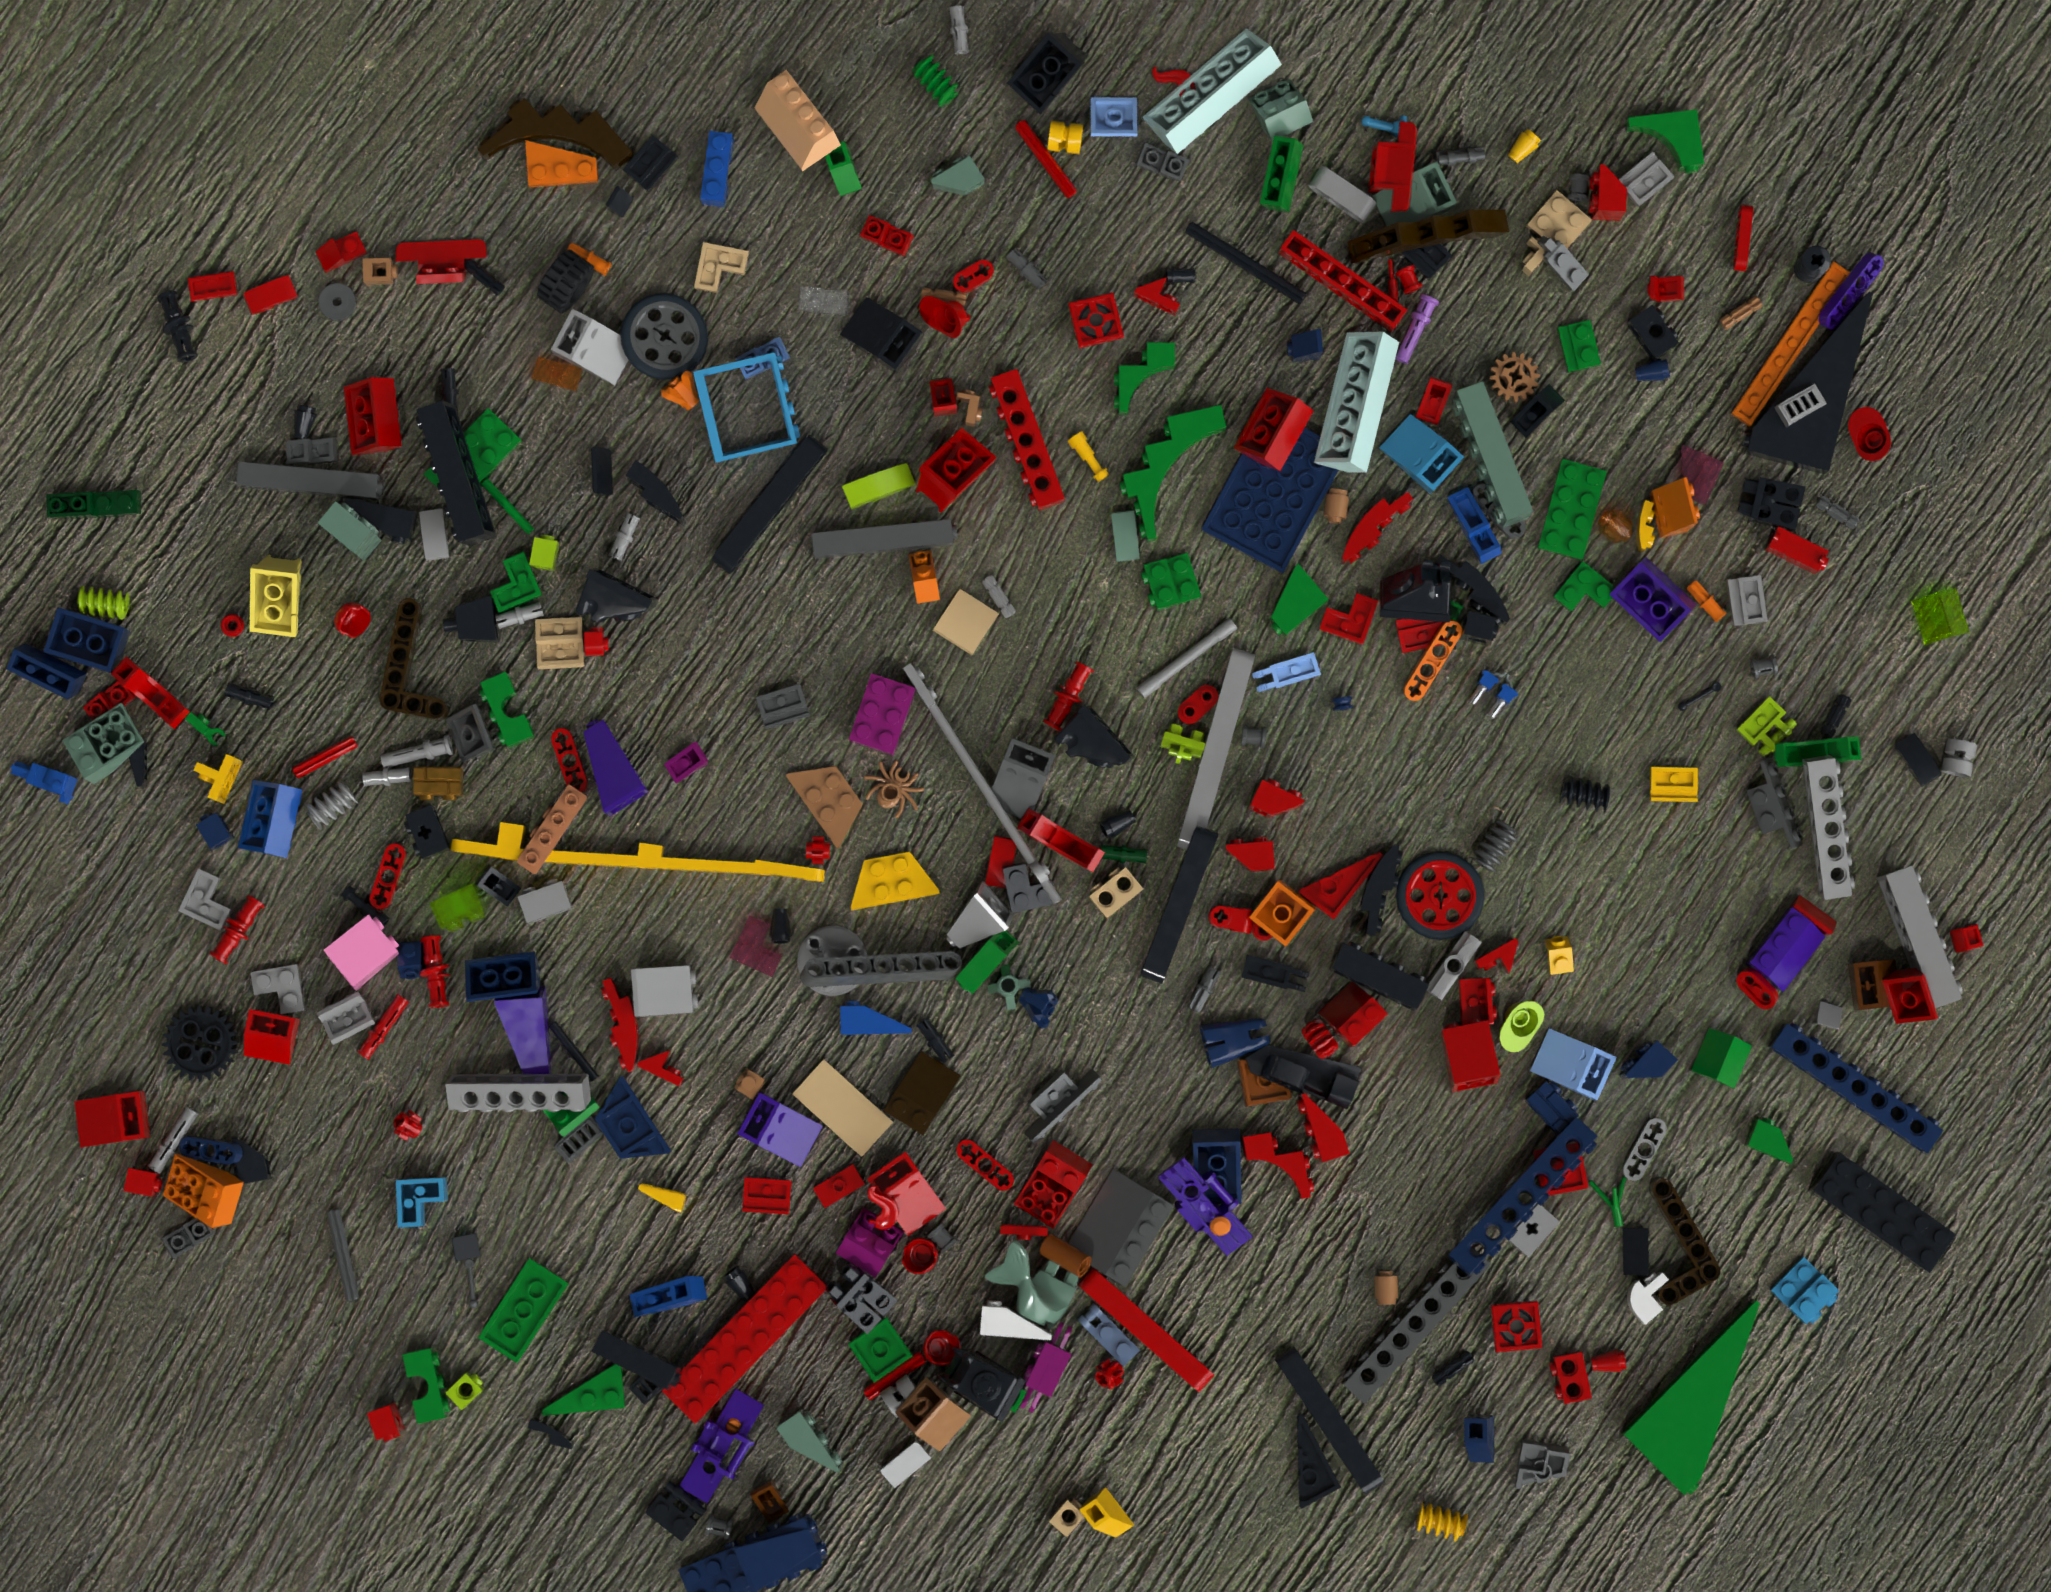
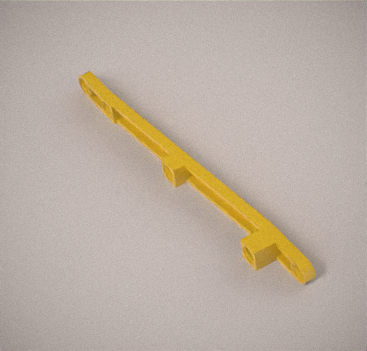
M500 822L497 845L452 839L450 851L517 861L524 851L526 827L524 825ZM639 843L638 856L552 851L544 862L770 875L824 882L825 870L755 860V863L667 858L663 857L665 847L646 843Z

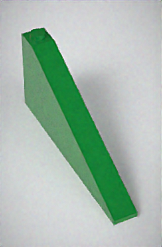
M1752 1300L1621 1432L1683 1495L1687 1493L1690 1495L1699 1487L1698 1482L1702 1478L1760 1306L1757 1300Z

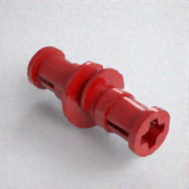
M1077 660L1075 661L1076 666L1065 682V686L1058 685L1062 691H1053L1058 698L1054 701L1047 718L1042 721L1058 731H1061L1062 728L1060 726L1067 714L1070 713L1073 703H1082V699L1078 694L1082 691L1090 672H1094L1093 669Z
M250 895L246 896L247 901L241 910L236 913L234 920L226 918L225 921L229 927H223L226 932L222 934L214 950L208 953L225 965L228 963L226 960L234 948L236 949L240 939L249 940L245 932L254 922L253 920L260 909L265 908L264 904Z
M441 936L422 937L420 940L424 945L426 969L420 971V976L428 979L427 989L430 996L428 1007L430 1009L449 1006V1001L446 1000V982L444 978L451 975L443 973V970L449 968L450 965H442L443 957L439 942L442 940Z

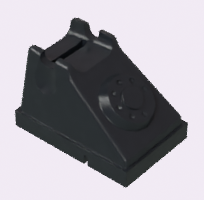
M1048 32L1007 82L1040 115L1044 113L1084 65V61L1089 56L1088 53L1083 52L1066 36L1067 33Z
M1425 559L1417 566L1380 580V617L1450 622V562L1441 561L1440 564L1435 565L1432 560Z
M598 568L589 569L586 575L587 579L575 612L581 616L590 613L591 621L595 623L604 622L612 617L616 622H624L641 618L643 612H649L656 607L659 599L640 589L637 590L636 587Z
M1089 704L1081 707L1078 713L1054 738L1058 745L1067 744L1068 749L1065 753L1070 758L1076 756L1084 757L1088 763L1103 768L1124 765L1135 758Z
M953 1347L952 1350H954L955 1354L945 1373L937 1375V1378L954 1390V1393L996 1420L1003 1422L1026 1380L977 1350L973 1352Z

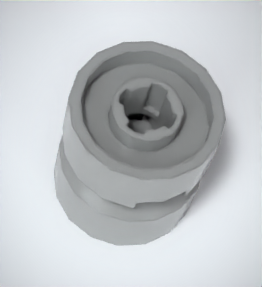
M1947 739L1945 747L1947 757L1943 758L1941 772L1954 776L1971 777L1974 765L1971 759L1975 758L1977 744L1959 739ZM1954 754H1962L1965 755L1964 759L1954 757Z
M906 1374L896 1381L895 1387H887L880 1392V1395L893 1415L898 1418V1415L895 1413L896 1410L917 1387ZM899 1393H901V1395L904 1398L901 1401H899L896 1397L899 1395Z

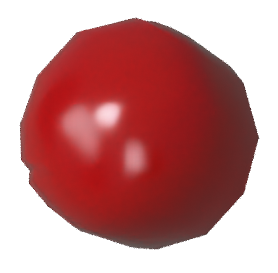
M349 602L342 605L336 611L333 622L336 630L342 635L345 634L350 638H355L368 628L371 614L361 604Z
M925 1238L913 1239L904 1247L901 1259L902 1264L907 1271L913 1274H925L935 1267L938 1259V1250L932 1241Z
M946 1330L931 1332L924 1339L923 1352L930 1363L944 1366L950 1364L955 1352L952 1348H961V1345L956 1335Z

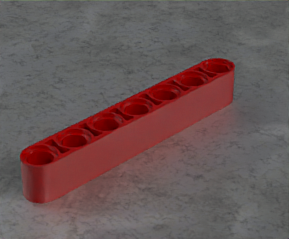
M1092 1267L1077 1284L1199 1393L1215 1376L1095 1268Z

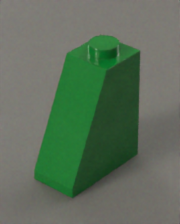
M1299 564L1295 566L1270 618L1272 622L1270 627L1278 636L1282 634L1286 637L1329 600Z
M1006 930L993 935L955 978L959 982L960 987L973 994L1020 942Z

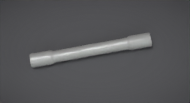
M1228 618L1213 629L1209 635L1157 674L1152 675L1136 688L1145 699L1161 687L1165 681L1217 642L1222 641L1237 630L1234 622Z

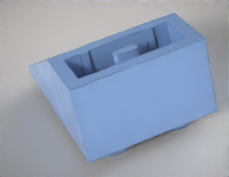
M1549 1028L1530 1071L1592 1100H1598L1617 1057Z

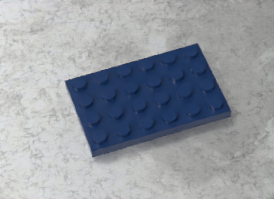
M1304 428L1281 471L1264 466L1242 454L1201 531L1283 574L1339 471L1338 469L1314 462L1321 436Z

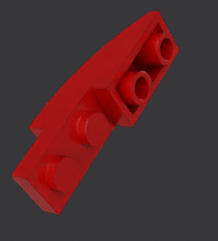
M1406 492L1390 505L1383 498L1372 507L1350 536L1341 557L1342 564H1345L1347 561L1352 564L1362 556L1359 552L1366 547L1368 550H1371L1380 543L1378 538H1380L1382 533L1377 527L1385 528L1393 521L1391 519L1396 513L1402 515L1411 508L1410 503L1413 497L1409 492Z
M613 978L602 981L604 986L601 987V992L605 1001L610 1000L612 1008L609 1011L613 1021H618L619 1023L618 1026L611 1028L612 1034H609L613 1047L618 1046L621 1055L618 1056V1060L622 1069L627 1068L628 1072H632L635 1070L639 1047L637 1018L634 1016V1006L631 997L627 996L621 999Z

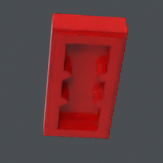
M234 271L187 278L190 300L192 302L238 295Z
M854 1164L817 1185L813 1190L823 1207L826 1208L865 1185Z
M1002 1224L1000 1226V1234L1017 1235L1016 1239L1031 1240V1235L1047 1236L1048 1231L1046 1226Z

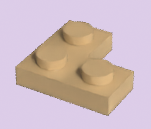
M703 242L694 288L718 293L722 271L745 275L749 251Z

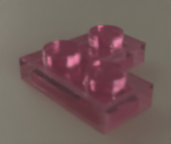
M749 915L730 958L773 977L783 956L761 947L771 925Z

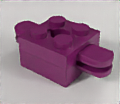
M1059 1322L1050 1342L1045 1340L1044 1344H1038L1033 1354V1357L1037 1359L1034 1365H1028L1023 1375V1378L1026 1379L1025 1385L1028 1386V1390L1021 1402L1020 1408L1024 1409L1033 1390L1037 1391L1028 1410L1030 1413H1033L1042 1393L1052 1397L1072 1355L1070 1351L1064 1349V1346L1073 1327H1067L1059 1346L1055 1344L1064 1326L1062 1322Z

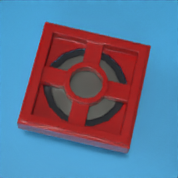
M1113 292L1068 303L1071 324L1074 328V336L1077 339L1079 349L1124 338Z
M1537 1300L1504 1302L1502 1304L1490 1305L1495 1352L1543 1348Z

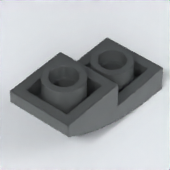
M1144 143L1135 166L1180 182L1189 160L1170 151L1165 152Z
M195 1218L161 1240L171 1257L175 1259L215 1235V1232L211 1227Z

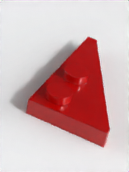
M1379 852L1300 889L1298 893L1334 920L1384 855Z

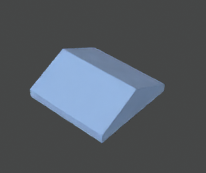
M1091 97V136H1137V98Z

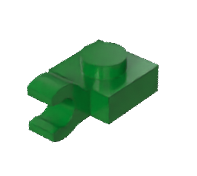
M190 712L185 718L214 746L219 745L214 741L215 734L220 733L223 737L227 736L223 730L209 727L208 723L210 721L200 712L198 715Z

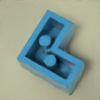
M447 1177L396 1180L398 1228L425 1226L424 1202L448 1201Z

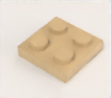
M1557 190L1526 227L1540 239L1543 235L1547 238L1550 237L1554 242L1556 240L1560 241L1568 249L1590 224L1592 219Z

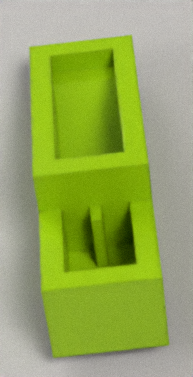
M904 463L842 486L851 510L869 502L878 501L912 487L916 483L908 464Z

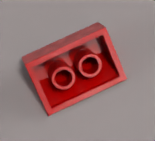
M370 377L343 387L351 455L386 452L402 447L394 378Z
M1266 388L1233 448L1264 466L1281 471L1314 410L1297 397Z

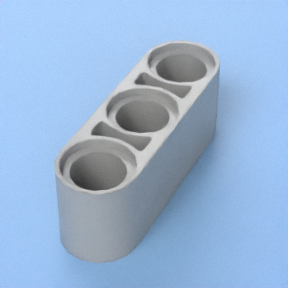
M1324 166L1320 167L1308 184L1312 191L1361 223H1364L1376 205L1375 200Z

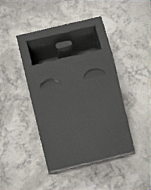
M1013 738L1000 766L992 791L1007 814L1022 820L1028 808L1034 811L1054 762L1055 755Z

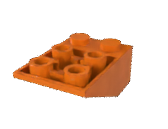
M1687 477L1654 489L1649 493L1650 500L1654 503L1652 508L1655 511L1654 516L1660 538L1688 532L1698 523L1697 519H1700L1698 506L1693 504L1694 488L1691 482L1688 483Z
M175 1154L163 1196L209 1227L215 1228L232 1223L244 1182L225 1170L180 1154Z

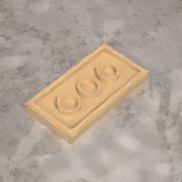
M824 1059L793 1093L802 1104L861 1157L893 1123L891 1119Z

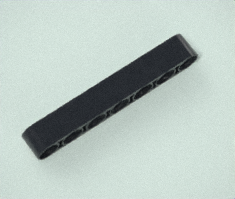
M808 435L715 552L711 561L728 574H731L822 460L828 448L811 435Z
M1198 825L1196 826L1141 971V977L1160 984L1163 983L1219 833Z
M1293 1346L1275 1358L1276 1363L1363 1493L1367 1495L1385 1483L1297 1349Z

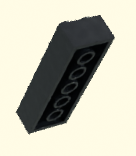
M441 400L416 409L418 413L416 422L419 429H423L425 435L423 444L426 451H430L432 457L430 466L433 473L437 474L439 479L437 488L440 495L445 498L446 505H444V510L447 517L452 520L454 527H451V532L454 539L458 540L459 543L473 546L496 538V532L455 405Z
M1834 1152L1808 1190L1925 1273H1931L1957 1235L1840 1152Z

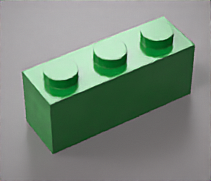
M1274 136L1259 202L1267 210L1290 212L1304 147L1297 139Z

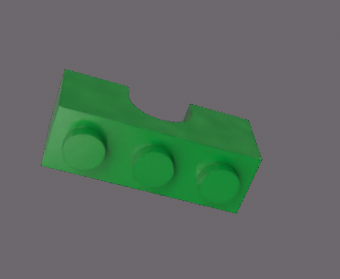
M505 671L480 682L482 689H479L480 695L484 703L488 701L491 707L488 713L493 724L497 723L500 728L497 734L502 745L506 744L507 747L513 748L536 738L525 714L510 718L504 712L506 701L517 695L509 674Z
M431 1347L402 1354L407 1378L420 1376L428 1383L426 1396L412 1401L417 1424L448 1417L447 1412H450V1404L448 1398H444L442 1389L445 1388V1380L443 1375H439L437 1366L440 1365L438 1351L434 1352V1348Z

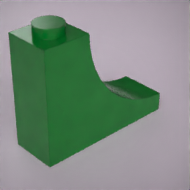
M1697 109L1628 117L1626 120V132L1645 133L1661 141L1673 155L1678 171H1685V174L1696 173L1704 165Z

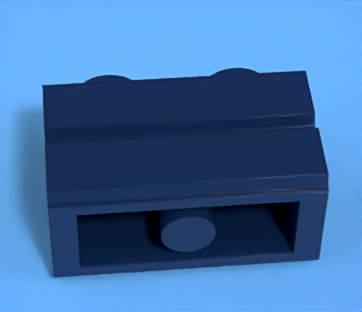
M1544 1081L1524 1101L1556 1135H1559L1579 1116L1575 1112L1578 1108L1569 1098L1565 1101L1559 1095L1562 1091L1553 1081L1550 1084Z

